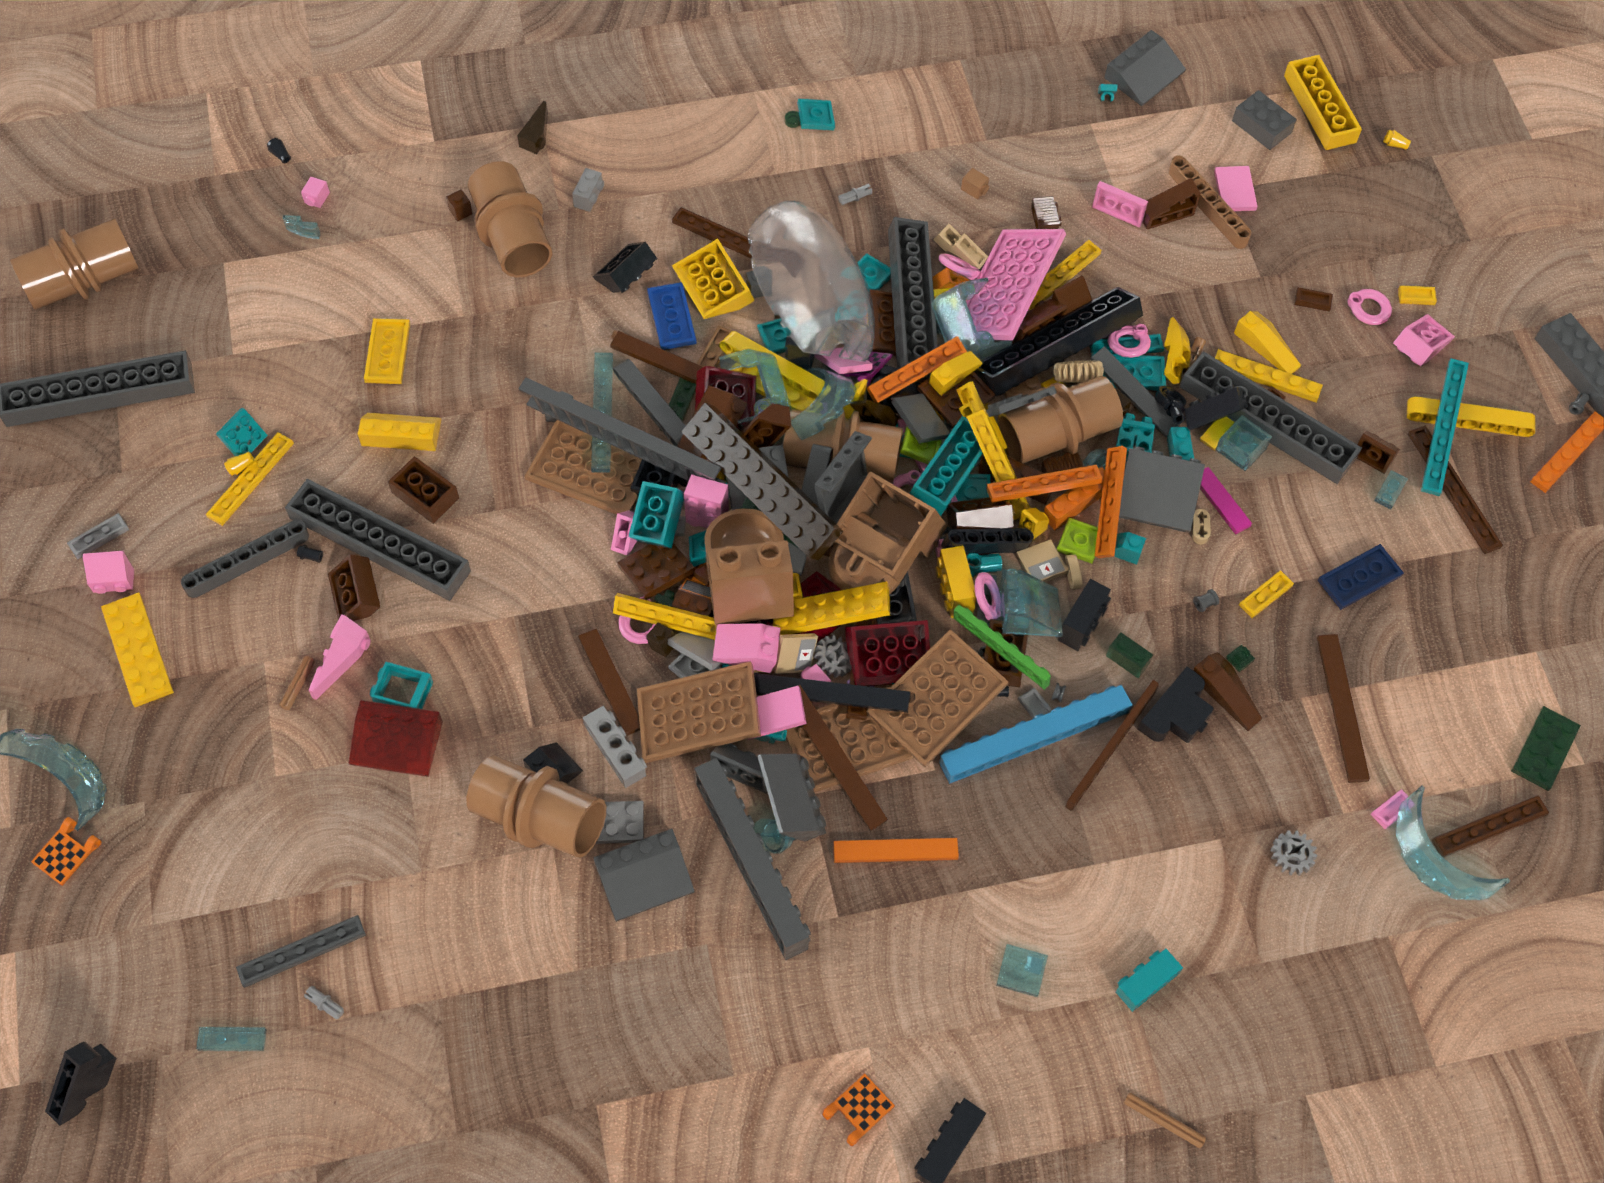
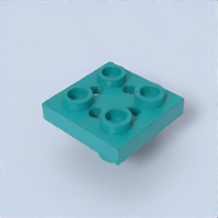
M240 408L216 433L218 438L234 456L248 451L251 453L268 436L244 408Z

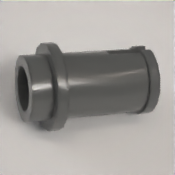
M1580 392L1575 401L1570 403L1569 411L1574 415L1581 414L1589 400V395L1586 393L1582 395V392Z

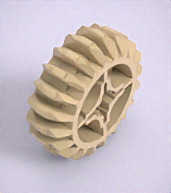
M1095 360L1058 362L1054 365L1053 370L1055 380L1066 383L1084 382L1098 376H1103L1104 373L1102 362Z

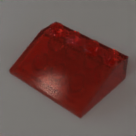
M360 700L355 717L349 765L429 777L443 723L440 712Z

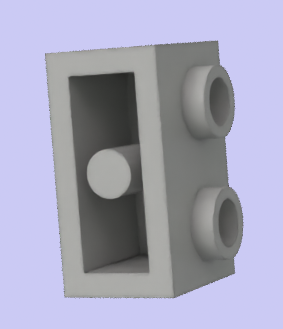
M585 168L572 193L575 208L591 211L604 187L601 172Z

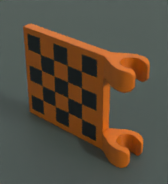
M70 817L63 821L60 829L31 861L62 886L91 852L96 850L102 843L97 837L91 835L83 847L67 835L78 825Z
M863 1074L833 1103L828 1105L822 1115L826 1120H829L839 1110L851 1122L856 1130L848 1136L847 1143L852 1147L889 1113L895 1105L866 1074Z

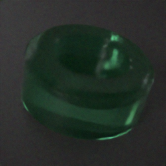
M789 111L786 113L785 124L788 127L796 128L801 125L799 112Z

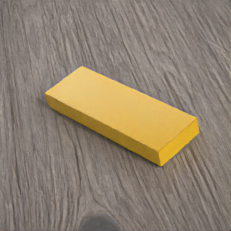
M1280 570L1243 599L1239 606L1253 619L1293 587L1294 583Z

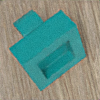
M1118 84L1099 85L1098 94H1102L1100 97L1102 102L1105 99V95L1110 96V102L1114 100Z

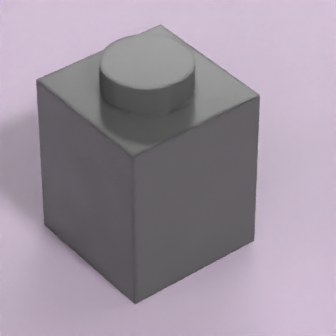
M764 269L746 272V285L753 298L768 295V280Z

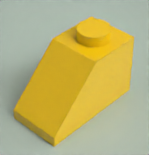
M1036 507L1024 509L1018 528L1029 529L1034 535V541L1047 530L1049 519L1044 512H1040Z

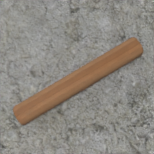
M1129 1093L1125 1098L1124 1104L1198 1148L1204 1145L1206 1137L1132 1093Z

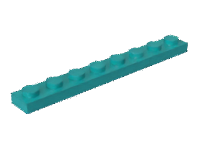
M1452 358L1448 362L1421 492L1440 496L1442 493L1469 365L1467 362Z

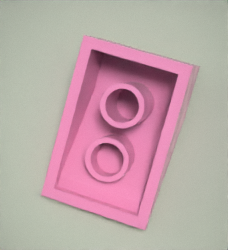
M1427 314L1405 327L1393 344L1397 346L1400 352L1408 355L1413 363L1422 366L1450 343L1455 336Z
M718 624L712 660L731 665L751 661L753 670L770 673L777 662L780 628L765 624Z

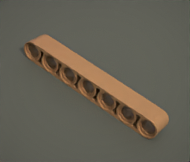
M1180 155L1174 156L1169 168V175L1177 184H1180L1192 178L1201 193L1197 206L1234 247L1238 249L1247 247L1251 236L1250 228L1185 157Z

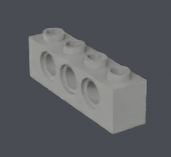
M602 706L582 717L585 728L625 788L646 777L645 768H647L645 761L642 757H637L635 746L631 741L627 742L623 728L621 726L617 727L614 722L616 719L610 710L607 711ZM604 728L610 729L608 732H602L601 730ZM615 743H618V744L621 745V746L618 747V748H612V747H611V746H612L613 744H615ZM625 759L631 760V762L628 764L622 763V761Z

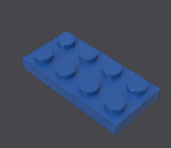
M682 282L647 288L660 348L666 350L697 344Z

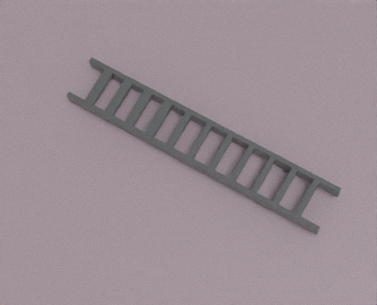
M525 378L518 388L520 391L531 395L527 406L689 481L691 475L726 484L725 481L716 477L721 470L720 466L576 401L572 395L566 392H557L529 378Z

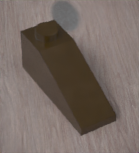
M546 101L541 103L517 135L519 147L534 154H538L540 149H543L546 144L548 120Z
M869 400L853 401L850 403L852 408L859 412V416L865 422L895 427L897 425L899 417L889 406Z

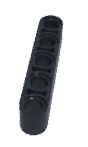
M1027 528L953 529L948 532L941 543V547L946 549L964 546L966 554L1017 553L1028 548L1034 539V535Z

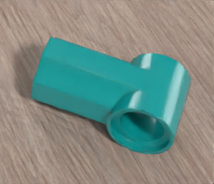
M970 553L966 556L968 564L972 563L975 565V567L969 565L972 577L982 572L1002 570V558L999 554L978 555Z

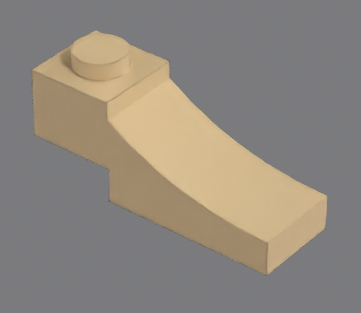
M947 224L933 239L945 252L953 253L977 269H980L988 258L965 233L961 236L950 224Z

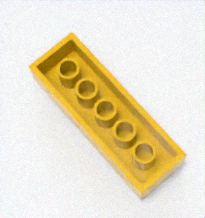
M1320 55L1288 62L1284 77L1325 150L1357 143L1362 128Z

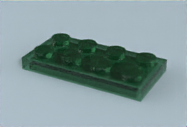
M1543 706L1511 772L1549 791L1581 725Z

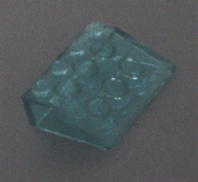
M1002 569L1000 581L1002 633L1062 637L1058 588L1022 570Z

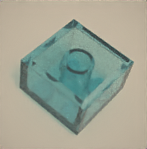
M1242 415L1219 439L1216 451L1246 471L1268 448L1272 436Z

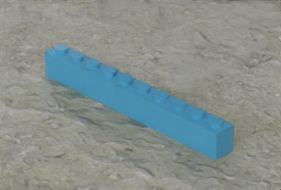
M1122 685L1117 687L1110 686L1102 693H1092L1084 700H1074L1066 707H1056L1048 714H1039L1030 721L1018 722L1015 727L1000 729L997 734L982 736L973 743H964L956 750H946L940 756L939 764L950 784L1130 713L1132 703Z

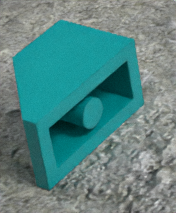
M1130 532L1117 533L1114 557L1137 565L1146 538Z

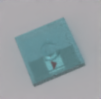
M1007 944L996 986L1038 997L1048 955Z

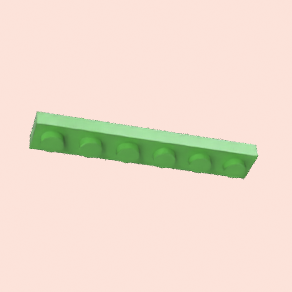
M958 605L954 609V619L1041 688L1045 690L1050 685L1051 675L1044 667L1036 665L1030 656L1022 654L1013 643L1009 644L999 632H994L985 621L977 619L968 608Z

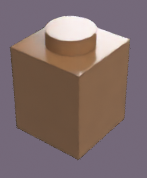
M972 168L962 178L961 190L978 200L989 190V177Z

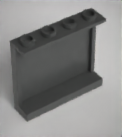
M854 431L815 483L819 508L836 524L868 475L864 449L872 440V437Z
M1134 446L1133 449L1130 448L1124 471L1119 518L1189 533L1192 527L1205 464H1202L1201 460L1190 458L1189 461L1183 460L1182 456L1171 454V457L1164 456L1161 451L1152 450V453L1146 452L1145 448Z

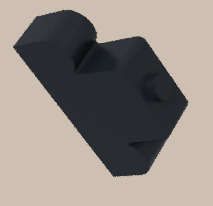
M1186 667L1142 719L1138 730L1156 742L1163 741L1169 731L1186 743H1189L1198 731L1202 733L1208 726L1207 720L1214 710L1213 706L1200 698L1205 687L1204 679L1192 669Z
M81 1042L65 1051L45 1112L59 1126L77 1116L86 1106L85 1099L107 1086L117 1058L102 1044L92 1048L87 1042Z

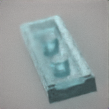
M199 1027L196 1049L198 1051H264L267 1029L265 1027Z

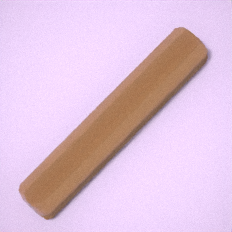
M305 656L279 703L282 709H291L315 663L312 657Z

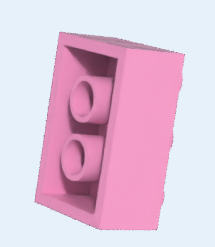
M691 475L684 492L686 523L695 527L708 528L715 518L728 512V485Z

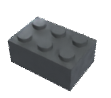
M1258 90L1236 107L1232 121L1267 149L1271 150L1293 132L1297 119Z

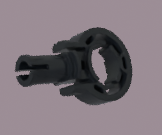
M1160 386L1155 393V399L1163 406L1164 410H1167V415L1172 417L1174 423H1183L1185 420L1183 413L1187 403L1186 399L1175 389L1168 386Z

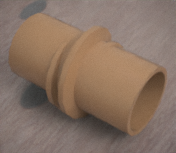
M496 161L485 164L475 170L470 176L467 186L477 209L475 222L479 239L486 246L493 248L502 271L508 276L515 278L527 277L545 268L553 254L543 230L544 221L542 218L543 208L541 201L535 195L527 193L517 169L511 163Z
M115 218L70 235L63 228L59 230L60 240L55 241L53 238L48 239V245L10 259L13 269L35 310L77 293L84 300L89 299V288L100 292L102 291L101 283L139 269Z
M1098 376L1068 388L1064 384L1057 382L1049 386H1055L1056 394L999 414L997 424L1008 447L1004 449L1008 457L1025 464L1059 450L1073 455L1078 451V443L1121 427L1123 410L1117 391L1112 383L1104 376Z
M839 408L835 416L791 409V427L785 432L783 443L787 466L807 469L813 444L832 448L831 463L854 431L872 437V440L864 449L867 474L871 471L894 484L903 428L860 421L858 411H853L848 419L845 417L843 408Z
M495 755L487 757L479 765L470 781L466 796L469 812L502 825L508 839L532 849L544 843L578 858L587 855L594 847L604 827L606 818L605 801L559 781L557 769L546 766L538 772H534Z

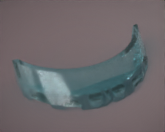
M822 368L804 369L824 380L825 384L818 397L803 412L791 420V425L801 440L819 433L825 429L823 426L825 423L838 418L844 412L842 408L850 404L855 395L856 387L851 378Z
M14 729L0 735V755L16 757L31 762L53 774L68 788L78 807V822L74 828L77 832L101 810L107 791L106 784H103L100 778L102 775L100 770L83 752L69 743L62 744L55 741L54 736L46 733L41 735L26 733V729Z
M1423 785L1420 786L1400 804L1398 810L1396 838L1399 841L1402 851L1401 855L1405 863L1423 884L1435 892L1438 891L1450 896L1449 898L1457 900L1489 899L1511 880L1509 878L1486 879L1467 874L1454 867L1439 854L1424 828L1421 805L1425 787Z

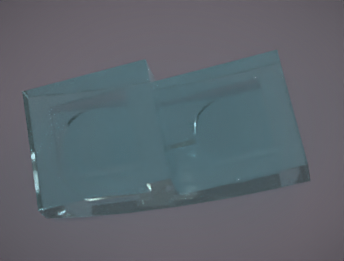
M283 215L285 227L290 232L306 238L320 239L321 233L317 223L302 222L301 216Z

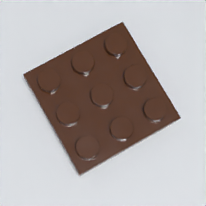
M974 371L942 396L929 384L930 378L917 387V390L924 394L928 402L952 428L955 427L962 417L959 408L963 404L957 393L958 388L973 381L983 406L995 399V394Z
M674 543L672 549L649 544L617 562L620 570L645 600L689 577L695 571V567Z

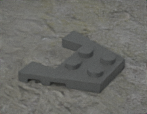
M1055 386L1030 395H1023L1021 393L987 405L988 409L986 412L989 417L1040 400L1046 396H1051L1057 392Z

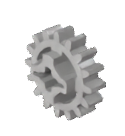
M832 635L830 638L826 636L817 643L815 647L816 654L813 657L818 659L816 664L822 666L821 670L827 671V676L833 673L835 678L839 675L843 677L851 671L847 642L843 643L842 637L836 639L835 635Z
M1288 830L1285 835L1281 833L1278 839L1274 840V846L1270 850L1274 853L1271 859H1277L1275 866L1281 865V872L1287 869L1289 870V875L1292 876L1294 871H1296L1297 875L1300 876L1303 871L1307 873L1310 867L1314 866L1315 862L1313 860L1317 858V854L1313 852L1317 848L1310 845L1313 841L1312 839L1308 841L1305 839L1306 834H1303L1301 837L1297 830L1294 835Z

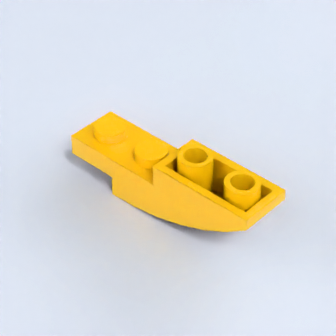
M1172 317L1170 318L1164 347L1169 351L1164 375L1174 385L1180 383L1183 368H1187L1190 365L1191 349L1185 330Z
M973 381L957 389L963 404L959 408L962 416L967 418V416L984 409ZM989 417L1003 449L1008 448L995 417Z

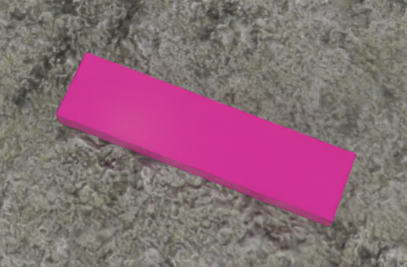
M1209 467L1205 468L1200 489L1236 535L1251 527L1252 522Z

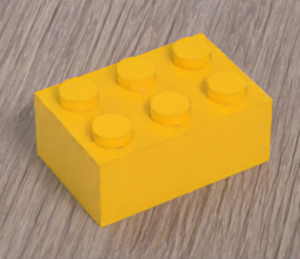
M964 546L941 549L940 557H937L938 566L935 567L937 578L941 579V594H945L944 606L946 612L949 611L950 617L954 618V609L961 605L963 608H968L974 614L976 604L975 588Z

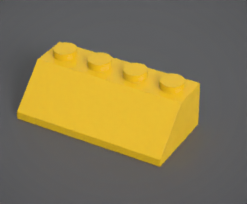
M366 413L360 420L358 437L361 446L436 451L441 418Z

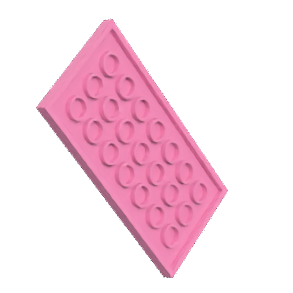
M1002 230L948 333L950 338L953 339L958 336L959 339L1013 340L1066 236L1065 230Z

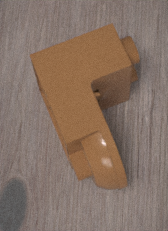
M870 471L837 523L843 530V533L834 542L835 544L829 556L828 567L832 582L842 590L887 581L889 594H891L898 587L919 553L928 558L948 525L936 509ZM873 527H876L877 529L881 530L887 535L898 540V543L881 534L880 532L874 530Z
M735 509L715 518L705 533L706 565L715 625L794 616L793 569L788 541H784L782 531L762 511L755 509Z

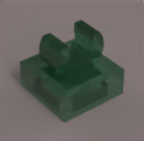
M667 590L664 596L657 593L654 602L671 607L675 599L673 597L675 593Z
M1242 644L1226 657L1238 672H1241L1255 660L1248 648Z

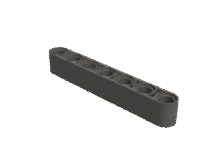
M629 358L615 366L613 371L621 383L670 442L677 447L683 435L681 431L686 425Z
M813 444L802 491L818 506L815 483L829 466L832 448ZM789 539L788 546L793 573H798L799 576H802L807 555Z
M293 520L186 574L181 579V585L188 597L197 598L305 543L309 538L305 523L302 520Z

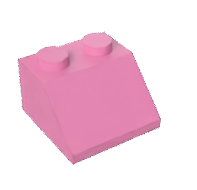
M123 551L83 554L87 584L93 593L103 594L110 591L124 592L126 590H133L134 568Z

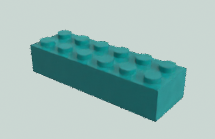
M962 416L909 493L936 509L940 516H942L983 455L966 417Z

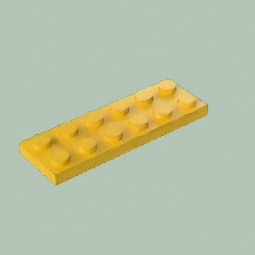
M888 582L793 600L794 616L773 619V626L780 628V635H791L890 615Z
M138 592L101 606L134 707L174 693L141 594Z

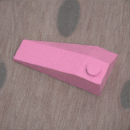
M341 614L330 636V638H333L329 649H325L323 653V666L317 668L310 685L309 692L315 700L362 656L364 650H367L370 646V638L367 631L345 615Z

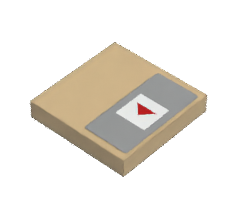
M1051 539L1016 553L1032 586L1065 575L1068 572Z
M815 633L780 635L777 662L773 667V672L775 674L802 672L809 666L811 667L818 636Z

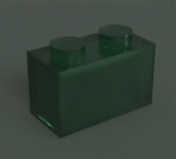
M1120 632L1109 646L1106 657L1139 678L1149 666L1153 654Z

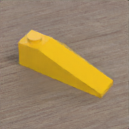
M1249 311L1238 321L1234 334L1277 369L1293 374L1301 367V364L1272 322L1258 311Z

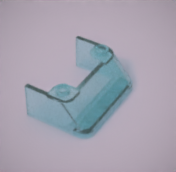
M988 278L962 282L936 296L932 302V308L945 343L958 336L967 352L971 350L978 359L988 358L1012 343L1011 340L994 342L993 336L989 332H977L965 301L978 294L989 281Z
M746 349L719 357L721 369L732 370L739 367L751 368L757 366L766 398L758 400L754 405L756 415L738 420L741 432L758 414L772 403L787 406L791 411L789 398L774 355Z

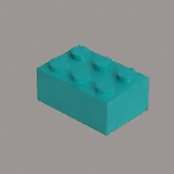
M642 481L628 537L639 542L672 549L684 502V492L678 488Z

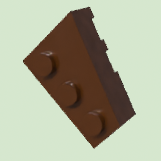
M1192 178L1146 200L1148 203L1143 223L1147 230L1194 216L1201 193Z

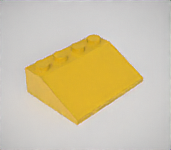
M718 239L672 265L703 319L740 310L755 301L749 288Z

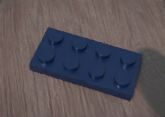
M1379 544L1325 573L1317 581L1339 609L1342 610L1402 577L1404 572L1384 547Z

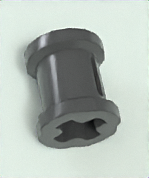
M1210 589L1200 597L1195 596L1193 602L1199 612H1204L1206 608L1218 605L1219 597L1213 589Z

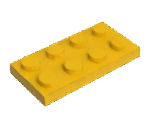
M373 318L364 374L365 383L402 384L410 330L409 319Z

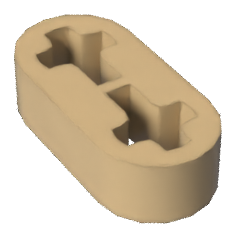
M1205 509L1195 510L1191 527L1192 540L1200 545L1207 543L1211 534L1210 515ZM1198 516H1201V518L1203 519L1202 523H1200V519L1198 518ZM1200 530H1202L1204 537H1200V534H1198Z
M1066 555L1065 566L1068 570L1067 576L1070 588L1080 589L1082 588V575L1077 556Z

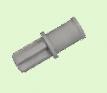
M869 184L857 189L852 188L851 191L838 196L839 202L844 205L852 201H859L860 198L871 195L872 188L868 189L871 187Z
M314 986L306 990L308 994H304V997L314 1003L318 1010H324L335 1019H339L344 1014V1009L331 1000L330 995L323 994Z

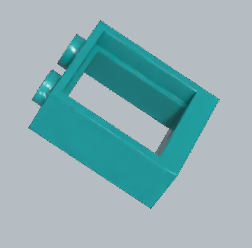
M385 662L383 668L379 669L376 685H373L370 690V696L374 705L419 717L434 683L431 674ZM391 676L418 683L410 704L383 697Z

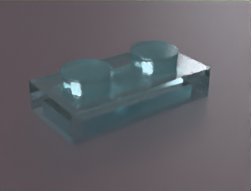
M1391 470L1374 501L1391 510L1408 478Z

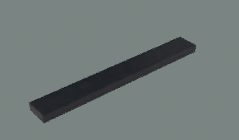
M754 673L756 695H766L801 685L810 701L904 713H908L911 697V692Z

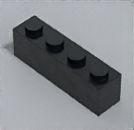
M965 1098L961 1103L956 1102L950 1111L953 1116L949 1122L944 1120L938 1130L941 1133L937 1140L932 1139L926 1149L929 1151L925 1159L921 1157L914 1167L917 1170L915 1177L923 1183H944L985 1118L986 1112Z

